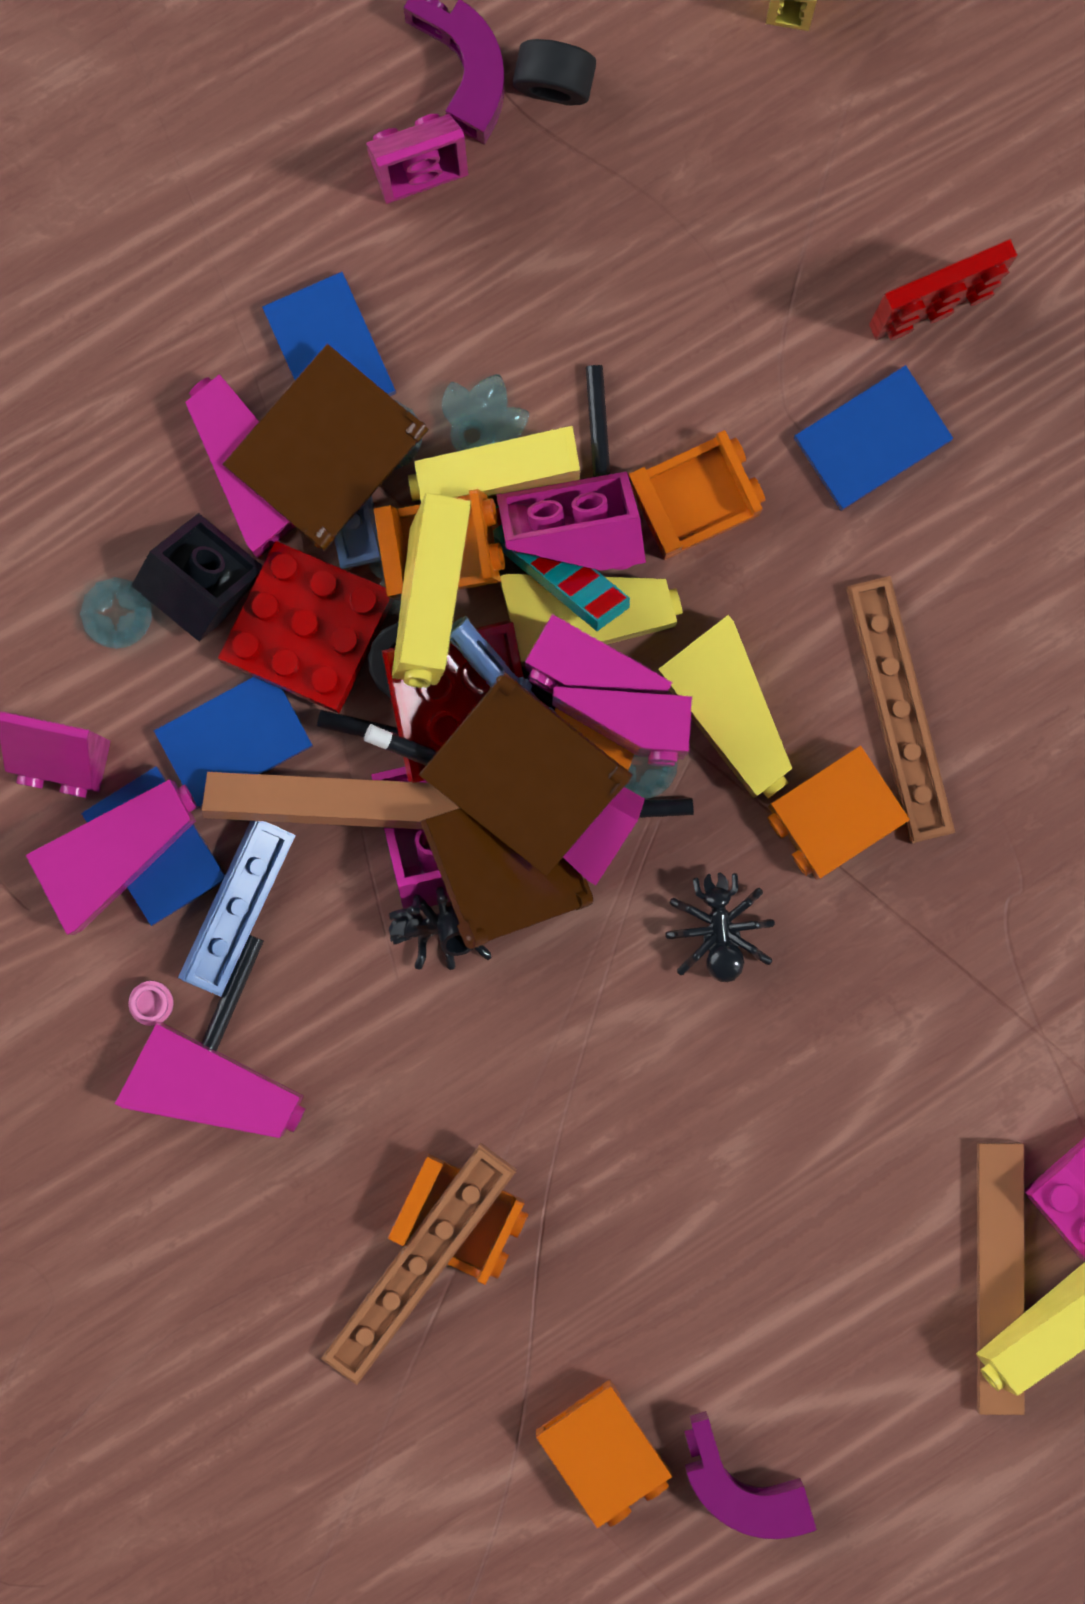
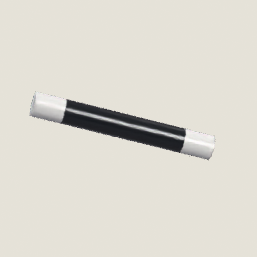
M372 724L368 727L364 737L365 742L425 766L438 752Z

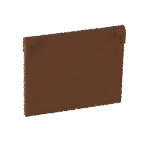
M327 343L226 459L223 466L305 534L306 537L315 543L317 548L325 551L340 531L429 429L425 426L424 422L418 420L413 414L403 408Z
M503 672L502 675L496 678V682L424 767L419 776L547 876L613 798L630 782L633 774L537 699L510 675Z
M461 808L421 821L460 923L457 926L464 944L469 949L479 947L491 940L593 904V895L587 880L583 879L582 875L564 858L546 876Z

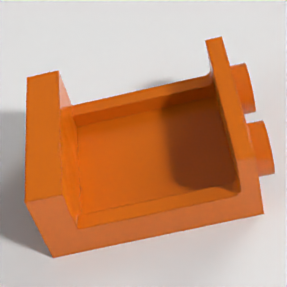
M725 430L717 433L715 438L647 470L645 467H642L628 474L636 502L664 560L760 516L763 510L760 504L766 501L763 490L755 477L748 478L742 466V463L747 461L743 448L736 437L729 439Z
M479 489L469 490V495L455 497L471 501L458 590L501 582L499 570L505 568L501 544L494 542L492 526L498 524L494 500L492 498L488 499L487 494ZM421 504L399 509L391 505L373 508L387 597L397 601H401L409 530Z
M861 745L768 805L772 814L767 817L778 837L783 839L788 836L797 850L791 856L804 876L812 873L816 880L821 879L910 820Z
M428 1154L387 1239L404 1246L461 1169ZM502 1190L449 1261L448 1265L477 1278V1282L486 1285L490 1276L498 1279L509 1257V1254L502 1251L509 1235L518 1238L529 1215L522 1211L525 1200Z
M610 1379L536 1429L537 1440L597 1528L606 1522L609 1527L618 1524L632 1512L629 1506L642 1497L646 1501H650L669 1487L666 1481L672 1477L671 1469L666 1462H663Z

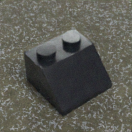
M197 513L149 552L131 586L200 642L225 620L250 590L263 565L201 514Z

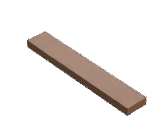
M891 576L847 586L846 591L900 805L910 819L905 823L910 844L953 834L955 829Z
M207 772L202 814L203 818L423 829L421 821L459 809L460 807L430 783Z
M480 1143L330 1344L321 1359L358 1385L516 1173L517 1169Z
M977 1143L978 1352L1024 1314L1023 1143ZM977 1356V1412L980 1415H1025V1391L1017 1396L1003 1389L1000 1391L995 1390L981 1373V1369L985 1365Z

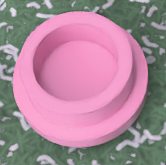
M146 981L133 989L129 996L128 1006L131 1015L136 1021L143 1025L153 1026L168 1019L173 1010L174 1000L172 993L164 984L156 981Z

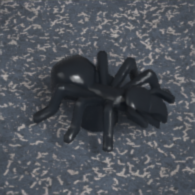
M721 872L718 873L716 886L712 882L711 875L707 874L703 883L705 894L701 892L699 879L693 878L695 894L711 907L710 915L676 898H671L669 902L671 906L709 924L707 927L674 930L665 933L667 939L703 936L701 946L677 969L679 975H684L707 950L709 954L706 960V967L709 974L719 982L728 983L734 981L742 973L745 962L743 954L738 948L739 946L764 964L770 965L772 963L771 957L741 938L740 931L770 928L775 925V921L767 919L741 923L731 922L763 894L761 888H756L744 901L729 912L725 906L731 900V896L738 892L739 889L737 873H733L731 876L732 889L728 891V880Z
M437 887L436 890L439 907L438 914L418 894L413 897L412 906L389 913V918L393 920L389 926L391 942L393 941L394 945L418 937V957L414 964L415 969H422L426 960L427 940L437 934L439 935L441 948L445 953L449 970H454L456 967L454 956L467 954L473 949L486 960L492 958L491 952L483 945L473 949L466 947L457 926L460 923L453 905L447 907L448 899L443 887ZM420 910H422L423 913L426 915L425 919H423V916L420 914Z

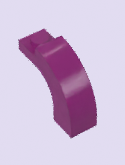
M407 0L403 7L405 22L447 45L456 53L463 65L464 73L461 84L445 110L446 115L450 114L462 128L464 134L485 145L499 119L504 100V68L497 39L480 14L462 0L457 1L451 13L447 12V7L439 0Z
M707 1412L689 1416L693 1429L684 1432L691 1457L700 1455L702 1460L685 1464V1468L697 1497L713 1516L740 1533L763 1539H785L817 1531L806 1491L800 1478L769 1487H755L740 1482L726 1470L720 1459Z

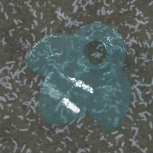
M496 374L480 381L470 392L455 382H451L444 392L442 411L452 425L450 438L453 447L457 451L515 439L525 429L529 419V412L521 408L507 407V391L500 375ZM468 429H477L480 432L481 437L477 442L470 443L465 440L464 434Z

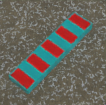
M498 505L496 506L498 524L492 526L494 542L501 544L503 554L594 630H600L630 608V597L595 569L507 549Z

